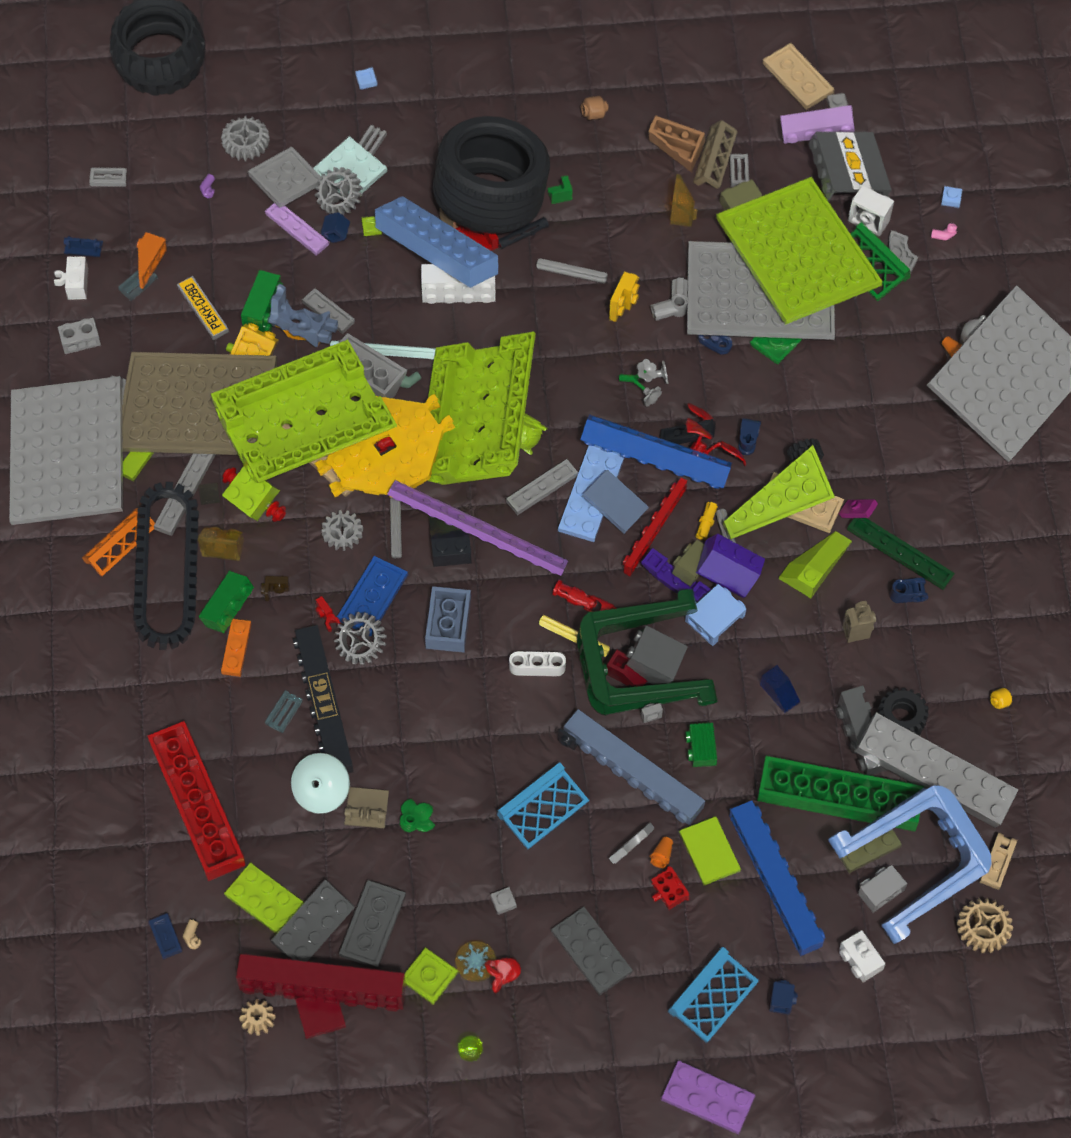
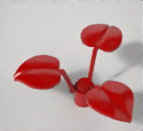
M691 403L687 404L688 408L696 415L702 417L703 421L713 419L707 411ZM687 418V432L699 434L697 441H694L690 449L709 454L715 448L721 447L741 459L744 466L746 465L741 452L724 441L718 442L709 449H706L707 444L701 441L703 436L712 439V435L700 424Z

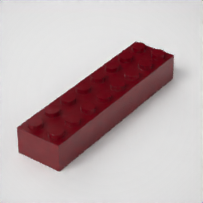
M240 954L236 975L239 989L245 994H255L257 992L263 993L264 996L268 997L282 995L286 999L304 996L306 1001H316V998H323L325 1003L336 1004L337 1000H339V1002L351 1007H355L358 1004L365 1005L369 1009L383 1007L388 1011L403 1010L406 992L405 973Z

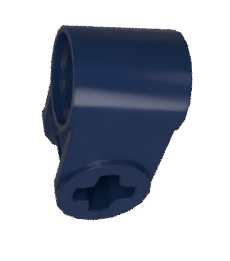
M742 418L738 446L742 454L751 455L755 451L761 421Z
M925 579L896 580L889 593L890 599L895 603L923 602L927 600L928 594L924 586L926 584Z

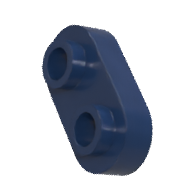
M698 335V341L702 345L719 354H727L732 349V340L728 336Z

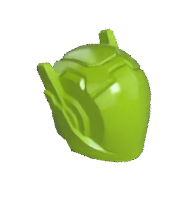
M526 413L524 415L520 448L531 455L533 454L531 448L539 442L542 430L546 431L547 427Z

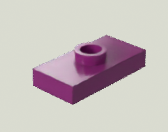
M875 499L847 500L839 515L842 518H869L878 503Z

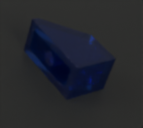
M778 665L762 675L760 686L784 713H787L800 703L790 679Z

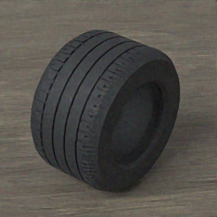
M494 116L475 117L462 121L447 131L439 145L433 180L435 199L441 210L449 218L470 230L490 234L517 230L529 224L542 207L550 171V157L541 139L530 129L518 122ZM492 173L508 181H490L477 177L474 174Z

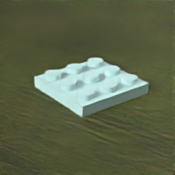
M350 136L313 168L321 177L322 174L328 175L327 170L333 172L334 167L350 169L361 180L359 185L363 189L359 191L360 193L367 190L387 172L385 165ZM343 178V179H338V180H336L334 183H338V182H340L341 180L343 181L344 178Z

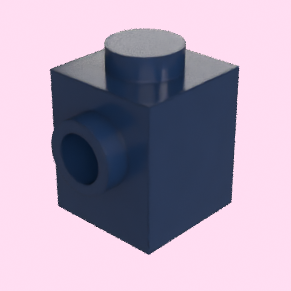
M340 212L326 215L321 234L331 243L346 240L350 221Z
M784 980L774 982L770 1012L790 1015L792 1004L796 1005L798 993L794 992L795 985Z

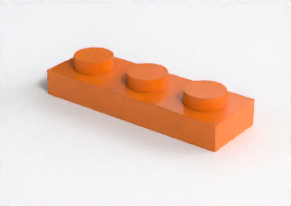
M232 620L221 669L223 675L241 677L252 625L251 621Z

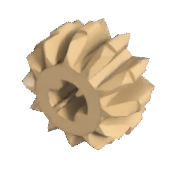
M257 999L255 1000V1005L248 1002V1009L242 1008L241 1010L244 1014L240 1016V1021L243 1022L242 1028H248L250 1035L255 1030L257 1036L260 1035V1030L267 1033V1026H274V1023L271 1021L275 1019V1014L272 1013L273 1007H267L266 1001H263L260 1005ZM256 1015H260V1020H255Z

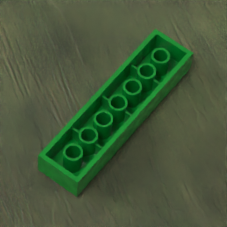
M766 756L757 801L871 823L923 789L924 786ZM920 813L894 828L916 831Z

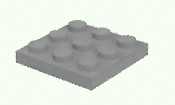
M293 147L286 149L248 171L249 177L279 208L320 186L317 180H323Z

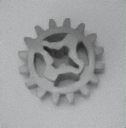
M339 510L338 515L332 512V518L326 517V522L322 523L323 529L321 531L324 542H328L329 547L335 545V550L342 547L343 551H345L346 546L352 549L353 543L359 544L358 538H362L363 525H361L360 519H356L355 513L350 516L349 511L342 514V511Z

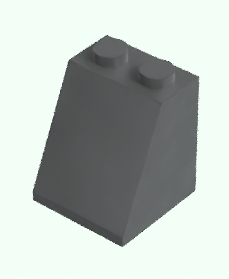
M646 625L642 631H637L634 637L636 643L634 647H630L626 655L629 658L626 665L652 685L669 684L674 680L688 646Z

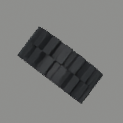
M813 438L810 440L805 439L803 442L802 440L798 441V444L794 443L787 450L791 463L812 445L819 460H822L824 456L819 441Z

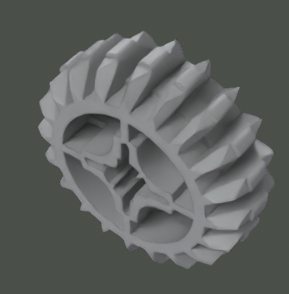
M246 115L244 119L238 117L237 121L231 120V124H226V128L223 129L221 136L222 146L227 154H230L232 158L236 157L238 161L243 158L245 162L247 158L253 160L254 156L260 157V153H265V149L268 148L270 141L269 132L264 123H261L259 119L254 120L253 116L247 119Z
M334 167L333 172L327 170L328 175L322 174L323 180H317L320 183V186L315 187L319 191L315 194L319 198L317 203L329 214L340 212L344 215L345 211L351 213L350 208L356 209L354 204L356 202L360 203L358 197L363 196L359 192L363 189L359 185L361 180L357 178V174L344 167H340V169ZM344 178L343 181L341 180L338 183H334L336 180ZM339 200H344L342 203L334 204L335 202L337 203Z
M357 612L356 618L353 614H349L350 621L346 618L342 619L345 623L344 626L338 624V628L341 631H335L339 638L334 639V642L340 643V645L336 646V650H342L339 655L341 657L346 656V661L349 662L352 659L353 664H357L359 661L361 665H364L365 659L368 663L372 662L371 656L378 659L377 651L383 653L380 645L386 646V643L381 640L387 638V635L381 634L385 628L379 627L381 621H375V616L369 617L368 613H364L362 616L360 612ZM366 623L358 631L351 630L356 624ZM370 628L374 632V642L369 639ZM347 635L352 639L351 649L347 645ZM355 635H361L367 643L360 642ZM363 646L370 648L363 654H355Z

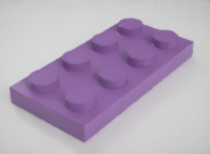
M678 1061L661 1100L739 1134L755 1094Z

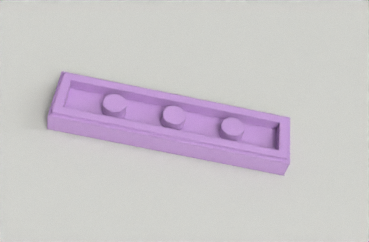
M274 203L265 211V214L316 256L329 245L327 239L285 205L279 208Z

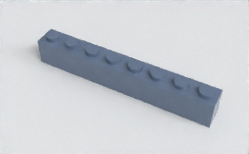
M579 709L564 725L563 730L576 738V743L583 752L592 754L601 765H607L616 776L625 778L631 787L640 789L648 799H654L658 802L663 810L672 812L681 823L691 825L704 809V799Z

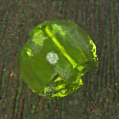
M468 1035L461 1039L460 1044H458L461 1059L473 1062L480 1058L481 1053H483V1046L479 1038Z

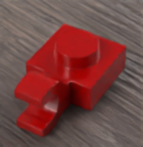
M322 596L316 599L315 611L320 618L323 617L325 619L327 631L332 632L330 624L335 623L338 626L340 620L334 616L332 609Z

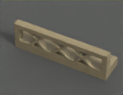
M723 120L710 127L693 181L698 186L705 182L716 189L721 186L737 134V130ZM725 130L731 133L729 139L725 136ZM721 143L724 144L726 150L725 153H722L721 151ZM717 157H719L721 167L717 166L715 161ZM713 171L717 177L716 181L710 177Z

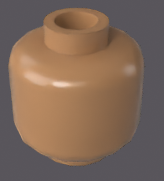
M601 96L585 98L584 102L581 103L582 115L588 120L601 119L605 116L606 111H608L607 101H604Z

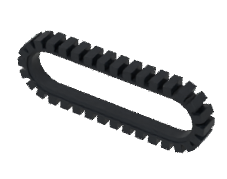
M161 482L154 484L153 490L149 487L145 491L144 496L141 497L137 511L133 605L135 632H139L138 637L142 642L148 639L147 646L154 649L156 643H159V650H166L167 643H169L171 649L177 648L179 641L184 644L192 633L196 618L198 504L196 499H193V494L190 490L184 493L185 486L178 483L176 488L173 489V482H166L165 488H163ZM162 498L177 500L184 507L186 514L182 624L178 630L170 634L155 632L150 628L146 619L150 509L156 501Z

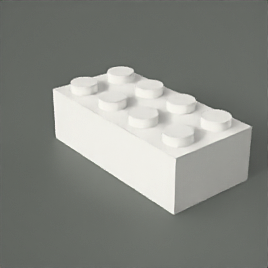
M422 264L423 303L495 302V276L470 288L434 264Z

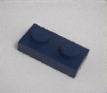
M168 913L148 921L163 960L182 952Z

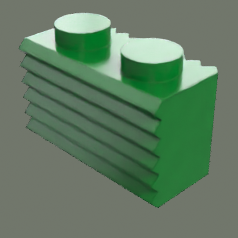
M713 723L690 724L689 731H686V743H690L691 748L688 749V761H692V767L716 766L717 752Z

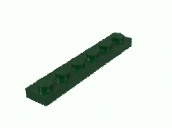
M854 518L847 528L854 535L942 590L947 587L954 577V572L867 518Z

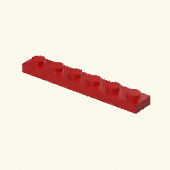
M680 478L678 483L674 482L670 489L669 497L663 499L660 505L661 509L652 516V523L644 528L642 532L643 537L640 541L637 540L635 542L632 554L625 557L623 561L624 574L632 575L687 490V480Z

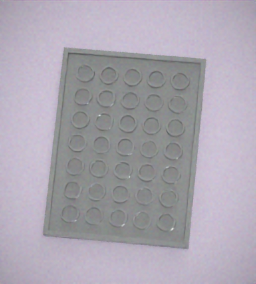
M689 241L687 334L834 340V305L785 324L733 243Z
M1016 285L930 380L927 386L1009 462L1071 391V336Z
M121 377L11 390L9 520L11 525L122 512L123 432Z

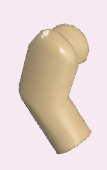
M190 919L184 931L183 939L189 948L197 949L201 945L200 938L198 939L195 934L199 923Z

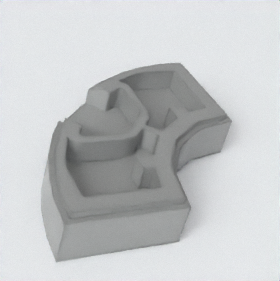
M892 230L888 248L910 269L911 274L918 257L912 254L908 248V236Z
M648 823L609 858L613 864L617 863L654 830V826Z

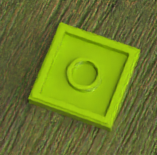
M424 948L405 973L406 986L434 1005L458 974V970L427 948Z

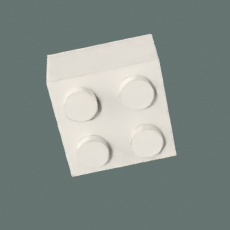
M861 186L852 200L848 221L855 225L862 222L872 233L881 236L890 221L894 200L875 192L871 188Z

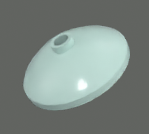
M317 753L305 757L297 764L292 774L291 788L296 801L304 809L314 813H327L337 809L345 801L349 793L350 779L346 767L339 759L329 754ZM315 780H317V781L319 782V786H318V787H315V786H314V781H315Z

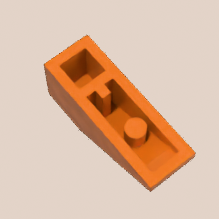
M147 232L137 243L139 283L142 289H144L167 251L165 238Z

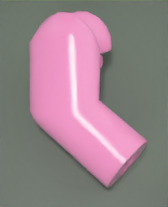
M950 223L944 231L933 229L931 238L948 240L956 235L957 226Z

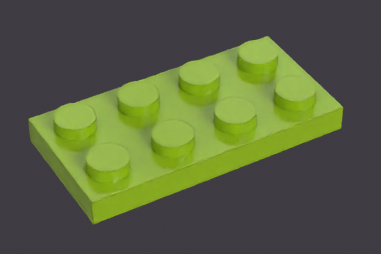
M252 863L245 868L224 893L227 898L274 933H277L304 903Z

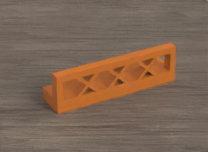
M138 508L130 513L82 557L84 562L91 564L100 576H103L136 546ZM151 517L149 523V533L152 530H154L155 522L151 519ZM128 532H135L134 541L125 543L126 534ZM115 544L121 545V551L117 556L111 555L112 547ZM101 557H107V565L101 569L96 561Z

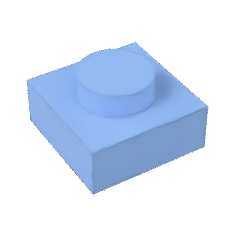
M373 68L356 71L360 90L377 86Z
M944 186L941 205L959 208L962 189Z

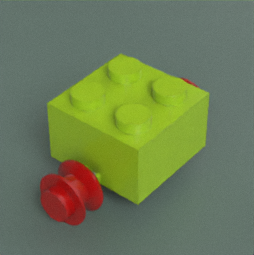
M244 466L237 474L235 467L229 468L224 472L223 483H230L222 496L246 515L258 521L266 510V516H273V522L281 521L285 517L286 507H279V501L271 503L280 490L267 480L260 483L255 482L250 478Z

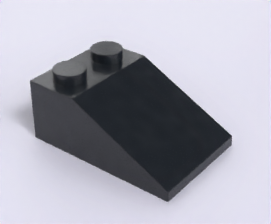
M428 515L433 566L471 564L469 533H465L460 528L448 525L444 521Z

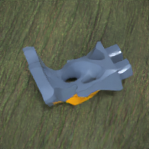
M281 284L277 286V291L271 298L269 323L274 327L282 329L289 338L307 340L315 347H318L320 342L329 344L332 332H336L338 329V320L330 319L329 311L317 314L305 308L303 310H293L286 299V287ZM293 319H297V320H299L300 322H299V323H295V322H292V320H293Z

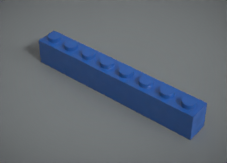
M590 414L580 439L589 446L597 445L602 447L604 451L618 452L622 457H632L638 459L637 461L642 464L650 463L656 465L655 467L660 470H671L675 475H685L691 477L695 482L703 481L717 489L720 487L724 488L732 462Z
M751 800L730 809L729 818L799 955L803 956L821 948L825 935L822 929L817 927L813 911L808 910L804 894L800 893L796 887L798 886L797 880L794 875H790L786 859L782 858L778 852L780 851L779 845L776 840H772L770 828L761 818L760 808L755 806Z

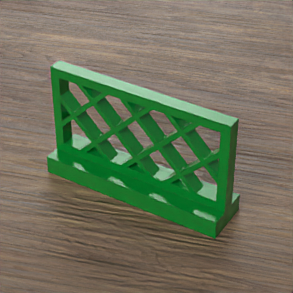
M862 222L856 226V230L851 233V236L853 238L857 237L861 241V246H859L861 251L871 250L873 252V258L866 257L869 262H872L873 268L875 262H883L885 264V269H874L876 273L885 274L884 281H882L884 290L879 294L873 289L867 291L876 301H879L902 281L905 282L910 278V269ZM887 274H895L898 277L895 281H886Z

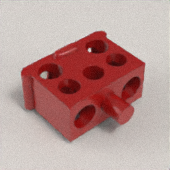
M669 866L666 871L651 879V883L657 891L656 894L651 896L654 902L662 899L670 910L685 900L689 901V892L672 867Z

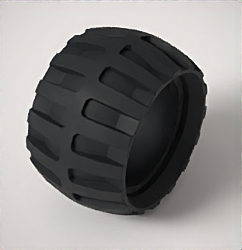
M133 0V3L121 9L119 16L113 22L110 35V53L115 68L128 85L133 86L141 93L146 92L153 96H159V94L170 95L180 89L183 90L197 77L204 61L205 39L198 19L181 1ZM154 34H171L183 41L182 45L175 52L162 57L148 58L132 51L138 41Z

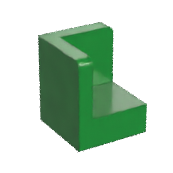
M568 175L561 177V185L547 189L551 204L572 200L573 189Z

